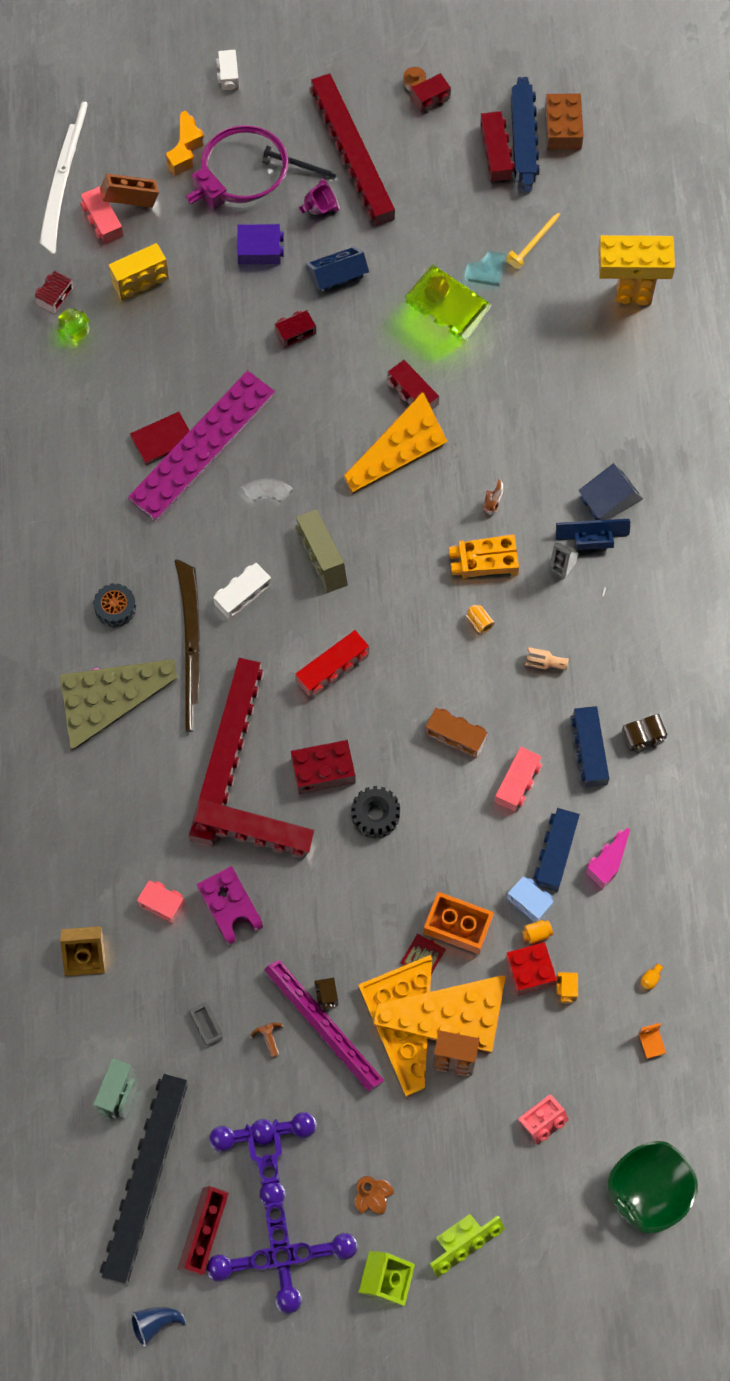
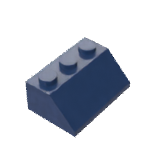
M355 246L305 263L315 287L322 291L329 290L336 284H346L352 278H363L366 273H369L364 252Z

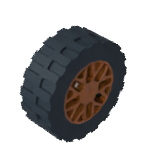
M118 583L105 585L94 596L93 604L96 616L106 626L121 627L129 623L136 613L134 595L125 585L122 586Z

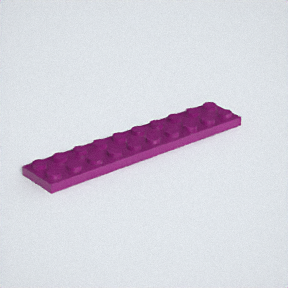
M247 370L128 496V500L157 522L275 395V391Z

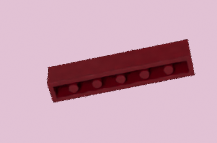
M200 799L197 805L192 825L201 832H215L219 837L230 836L234 837L236 841L243 843L249 841L257 847H271L279 853L286 851L298 858L308 855L314 835L313 829Z

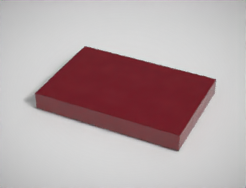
M178 411L130 433V437L145 465H148L166 457L190 430Z

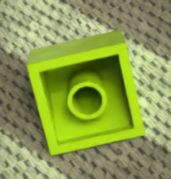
M369 1250L359 1293L405 1306L415 1264L389 1253Z

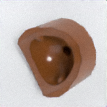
M410 67L403 75L404 86L409 92H411V87L426 80L425 71L419 67Z

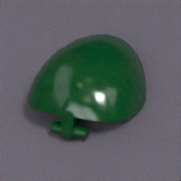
M653 1141L633 1148L616 1163L607 1181L609 1194L614 1202L613 1204L618 1209L619 1215L625 1218L629 1224L631 1223L635 1228L646 1233L664 1231L681 1221L691 1209L698 1192V1181L692 1166L676 1147L665 1141Z

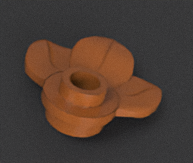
M499 479L494 491H486L483 510L489 515L498 510L499 500L503 494V483Z
M363 1176L356 1184L358 1193L354 1199L355 1207L359 1213H363L370 1208L375 1213L384 1214L387 1206L385 1197L393 1195L394 1189L385 1180L375 1181L370 1176ZM366 1183H369L371 1186L368 1191L364 1189Z

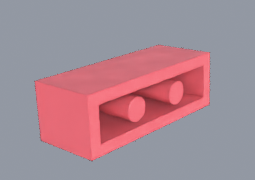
M100 186L82 193L80 205L83 212L87 211L90 225L95 226L96 229L94 231L97 238L102 239L105 245L123 237L122 226L109 202H103Z
M520 747L495 796L494 802L516 812L518 806L522 808L526 800L524 794L526 790H531L534 784L532 778L534 774H539L543 766L540 763L542 756Z

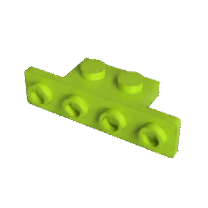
M469 1214L436 1237L438 1243L445 1250L443 1255L430 1263L436 1277L447 1273L453 1266L464 1261L467 1256L482 1248L488 1241L499 1236L505 1230L501 1218L496 1216L480 1227L472 1215Z

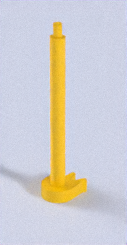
M560 213L552 216L519 255L511 250L506 257V262L514 268L520 269L524 264L523 258L558 220Z

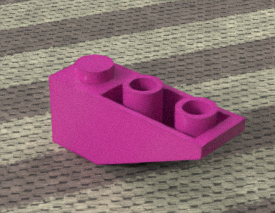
M628 827L624 831H618L613 837L614 841L610 845L607 843L600 850L601 855L597 859L593 857L586 865L588 866L586 874L602 889L617 876L630 833Z

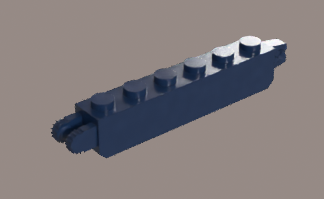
M518 77L517 85L512 87L511 95L513 159L515 165L514 180L522 183V191L528 194L532 191L533 182H536V175L540 174V166L536 165V160H539V150L535 148V146H538V135H535L537 120H534V117L537 115V107L533 106V102H536V91L533 92L532 84H529L528 77Z

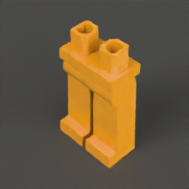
M515 535L467 542L462 540L459 541V545L449 547V558H460V562L451 563L452 575H462V579L492 574L511 573V575H518L519 563Z

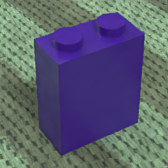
M237 224L238 265L281 264V257H284V246H281V242H284V231H280V224Z

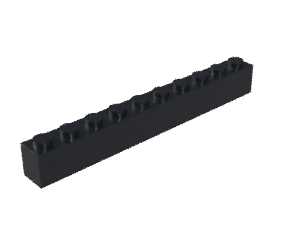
M163 1074L162 1079H158L156 1085L158 1094L156 1099L153 1098L151 1101L150 1110L152 1113L150 1119L147 1118L143 1130L146 1133L144 1139L140 1138L137 1148L140 1151L138 1159L134 1158L131 1170L134 1171L132 1179L128 1178L125 1186V1191L128 1192L126 1198L120 1202L119 1211L121 1215L119 1220L116 1219L112 1229V1232H115L113 1241L109 1240L106 1252L109 1254L107 1260L101 1264L100 1273L103 1280L124 1286L129 1284L189 1085L185 1079Z

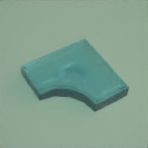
M488 250L487 255L482 260L468 262L465 281L500 287L506 253Z

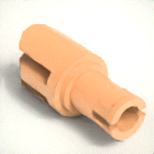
M528 647L527 651L534 654L526 655V659L530 661H525V666L545 670L549 667L567 670L568 658L552 656L550 651Z

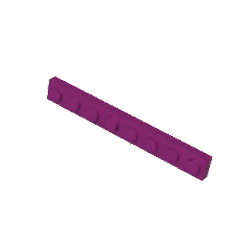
M280 960L269 964L264 971L269 975L270 979L282 990L283 994L288 997L295 1008L301 1012L308 1023L320 1034L321 1038L332 1048L369 1092L380 1086L384 1079Z

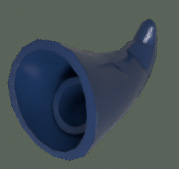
M150 1308L135 1311L131 1314L133 1331L140 1344L144 1347L161 1329L171 1323L178 1322L181 1325H186L183 1314L173 1308Z

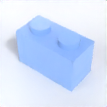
M524 876L510 890L507 896L510 902L534 922L540 921L553 907L554 903L552 896L548 892H542L537 888L535 881Z

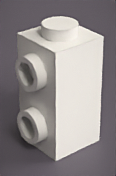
M236 50L218 51L219 58H216V68L220 69V72L217 73L218 83L222 84V90L239 89Z

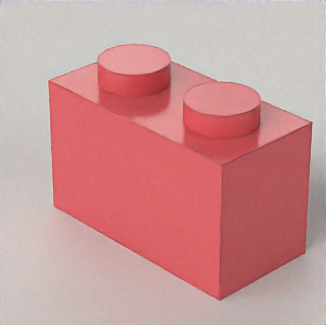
M150 880L137 899L140 907L172 924L185 904L181 893L175 890L171 892L165 889V885Z

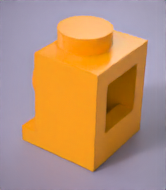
M558 972L556 978L560 982H557L556 994L560 995L561 1003L572 1004L578 998V973Z

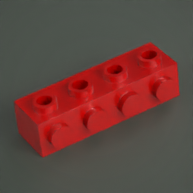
M354 630L296 672L295 681L309 697L313 694L317 695L328 683H334L343 672H349L355 663L364 661L369 656V645Z

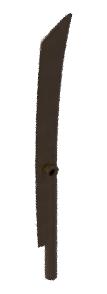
M176 559L175 565L181 589L185 628V731L193 732V705L199 704L200 628L195 567Z

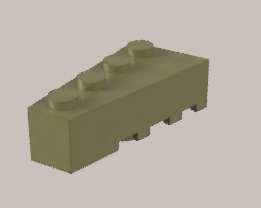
M317 509L297 516L296 532L298 536H302L303 546L305 549H308L310 560L314 563L326 592L329 593L348 586L344 561Z

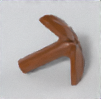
M278 1022L257 1027L250 1034V1039L258 1033L264 1034L271 1057L279 1054L271 1033L273 1028H283V1024Z

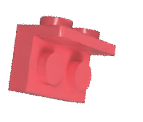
M551 1094L518 1118L520 1124L528 1131L536 1144L548 1139L553 1132L562 1128L569 1120L565 1109Z

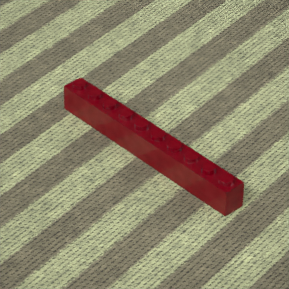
M331 73L311 79V87H309L311 96L316 98L317 109L323 113V121L329 126V134L331 138L334 137L335 146L337 151H340L342 154L343 164H347L349 177L355 181L356 192L361 194V202L368 209L369 219L373 220L375 226L395 220V208Z
M238 658L198 803L200 799L220 805H227L229 802L230 793H228L229 786L232 787L234 784L235 775H233L234 768L237 769L239 766L240 757H238L239 750L242 751L244 748L245 740H243V735L248 733L250 722H247L248 717L253 715L255 706L252 704L253 699L258 697V681H262L264 675L261 662ZM191 825L189 840L191 842L213 847L214 841H218L219 836L215 832H201Z

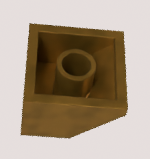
M102 926L62 929L60 944L65 976L105 973Z

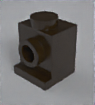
M334 977L315 980V989H319L316 991L318 1003L322 1002L323 1010L334 1009L335 1006L339 1005Z

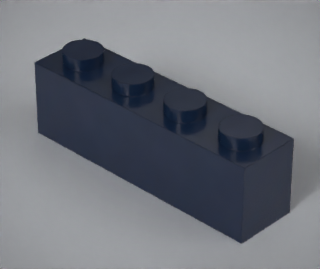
M597 706L575 708L573 715L570 716L571 727H575L573 741L574 745H578L576 759L577 763H581L582 770H579L580 781H584V787L608 785L610 778Z
M557 808L556 814L551 813L549 824L552 825L550 832L546 831L544 842L547 843L546 849H541L538 860L542 861L540 868L536 867L533 877L537 879L536 884L538 887L556 892L559 891L580 814Z

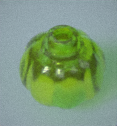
M75 308L66 309L59 316V329H57V332L62 339L66 337L71 341L82 340L89 332L88 324L90 320L83 310L79 312Z

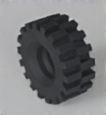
M373 786L371 790L369 787L365 788V792L361 790L358 793V797L355 796L351 806L353 825H356L358 832L362 831V835L366 836L369 834L370 838H374V835H378V838H382L383 834L389 835L390 831H394L399 823L400 803H398V798L396 795L393 796L392 791L389 790L387 792L385 787L377 789V786ZM373 806H379L383 810V816L380 819L374 820L369 817L368 810Z

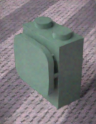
M112 1058L93 1104L97 1112L100 1113V1117L111 1120V1117L117 1119L119 1114L123 1118L127 1116L138 1089V1083L136 1079H133L135 1071L132 1065Z

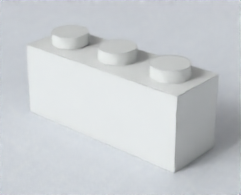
M257 563L252 566L250 565L244 569L243 574L238 578H233L226 588L220 589L215 593L213 597L214 604L230 620L272 586L271 577Z

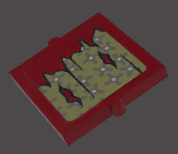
M417 933L400 964L405 966L431 955L432 975L446 949L434 943L433 939L429 940Z

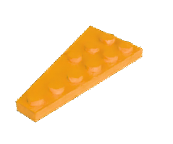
M423 392L343 475L351 492L448 442Z

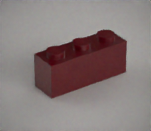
M402 360L387 371V383L392 389L395 388L399 392L402 400L412 404L420 393L423 392L432 410L439 405L440 396L405 360Z

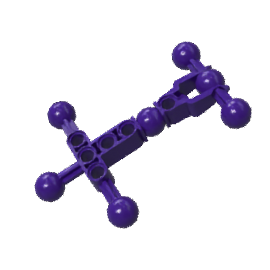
M300 1112L293 1117L292 1121L281 1123L277 1119L273 1123L267 1119H259L252 1126L246 1124L245 1129L234 1131L227 1126H218L209 1135L210 1146L218 1152L228 1151L233 1147L234 1143L248 1141L251 1160L254 1164L258 1165L262 1179L259 1197L266 1210L271 1248L255 1251L252 1256L231 1260L223 1254L214 1255L207 1262V1275L216 1282H222L227 1280L232 1272L254 1268L259 1272L277 1269L280 1290L276 1294L275 1304L285 1314L296 1312L302 1304V1296L292 1284L290 1267L307 1264L312 1258L335 1255L336 1258L341 1260H348L358 1250L356 1239L349 1233H340L333 1238L332 1242L312 1246L306 1243H289L286 1217L283 1209L286 1191L278 1178V1160L282 1158L279 1135L294 1133L300 1138L312 1136L317 1128V1122L315 1117L308 1112ZM275 1139L276 1153L273 1155L266 1154L263 1157L256 1156L254 1142L259 1145H266ZM268 1168L275 1171L274 1176L271 1178H266L263 1175L264 1171ZM273 1210L281 1212V1217L278 1220L270 1218V1213ZM276 1231H282L285 1237L281 1241H276L273 1239V1234ZM301 1248L309 1251V1255L305 1259H300L297 1256V1252ZM280 1252H285L288 1255L287 1260L283 1263L276 1260V1256ZM260 1255L267 1258V1262L263 1266H258L255 1263L256 1258Z

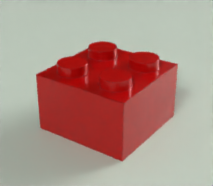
M545 942L506 953V963L517 996L556 985L557 978Z

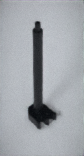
M267 145L262 163L268 164L270 157L282 161L281 155L273 152L272 147ZM288 157L289 164L327 177L332 176L336 178V174L332 173V171Z

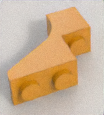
M186 110L180 114L179 143L174 149L165 153L167 164L175 176L193 168L194 155L192 151L203 146L204 134L201 128L196 127L195 119L192 115L189 116Z

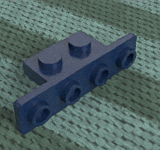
M628 518L556 523L555 537L557 540L574 539L577 550L614 548L613 536L630 535L631 521Z

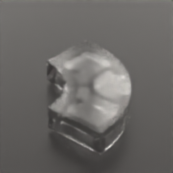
M266 478L257 479L241 487V491L253 502L263 498H270L281 503L293 492V488L282 481Z

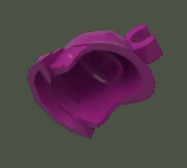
M322 178L315 188H312L306 194L304 204L298 209L301 214L308 211L313 215H320L326 212L338 211L340 206L330 185Z

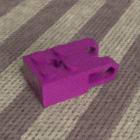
M232 866L196 884L199 894L228 945L236 942L233 929L238 922H248L255 931L263 928L262 920ZM227 893V896L223 897L221 894Z

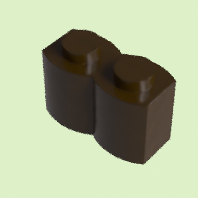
M660 714L623 725L622 728L630 751L635 750L636 752L646 749V746L650 744L656 746L664 743L668 735Z

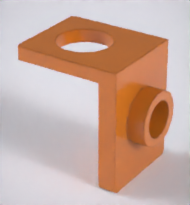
M660 1023L642 1027L638 1032L646 1059L666 1054L659 1032Z

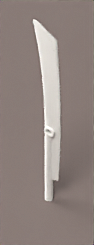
M81 102L76 123L70 124L46 205L39 243L52 254L56 253L60 208L68 173L88 106L86 102Z

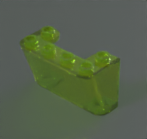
M431 264L404 296L406 298L405 302L416 311L420 309L419 312L427 318L431 315L435 318L433 322L440 327L447 326L449 328L448 332L459 340L463 338L466 341L491 307L488 301L434 264Z

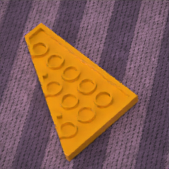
M431 955L358 985L373 1021L378 1004L430 992ZM375 1026L405 1097L425 1090L428 1039Z
M497 976L378 1004L376 1006L373 1026L437 1041L439 1030L480 1038L477 1051L490 1054L493 1049L506 976Z

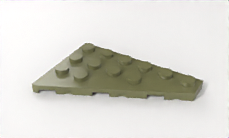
M174 659L61 674L60 682L70 749H75L132 708L138 706L148 697L177 679Z

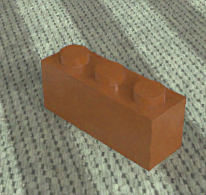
M107 173L100 187L103 202L153 208L159 194L156 180Z
M435 708L425 727V734L475 758L478 757L488 735V732L479 725L474 726L462 717L457 718L446 709Z

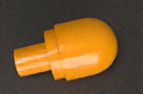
M657 963L653 969L647 970L641 978L642 987L647 990L655 988L660 981L661 976L659 974L664 967Z

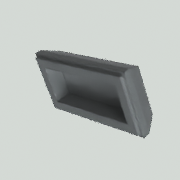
M207 1002L189 1010L206 1047L224 1038Z

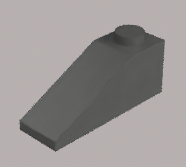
M555 543L549 569L566 578L577 562L578 553L570 546Z

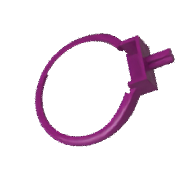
M252 125L233 126L217 133L210 139L203 150L201 169L192 174V183L195 190L185 196L188 204L192 205L203 198L215 210L223 205L225 201L247 203L268 195L281 184L288 170V155L283 143L270 131ZM238 133H253L270 140L277 147L282 158V170L277 181L266 191L255 195L238 196L226 193L227 189L208 169L210 154L222 139Z

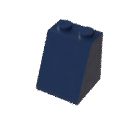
M615 463L611 464L578 490L582 495L579 498L586 506L589 505L591 507L590 513L596 520H609L643 500L626 474Z

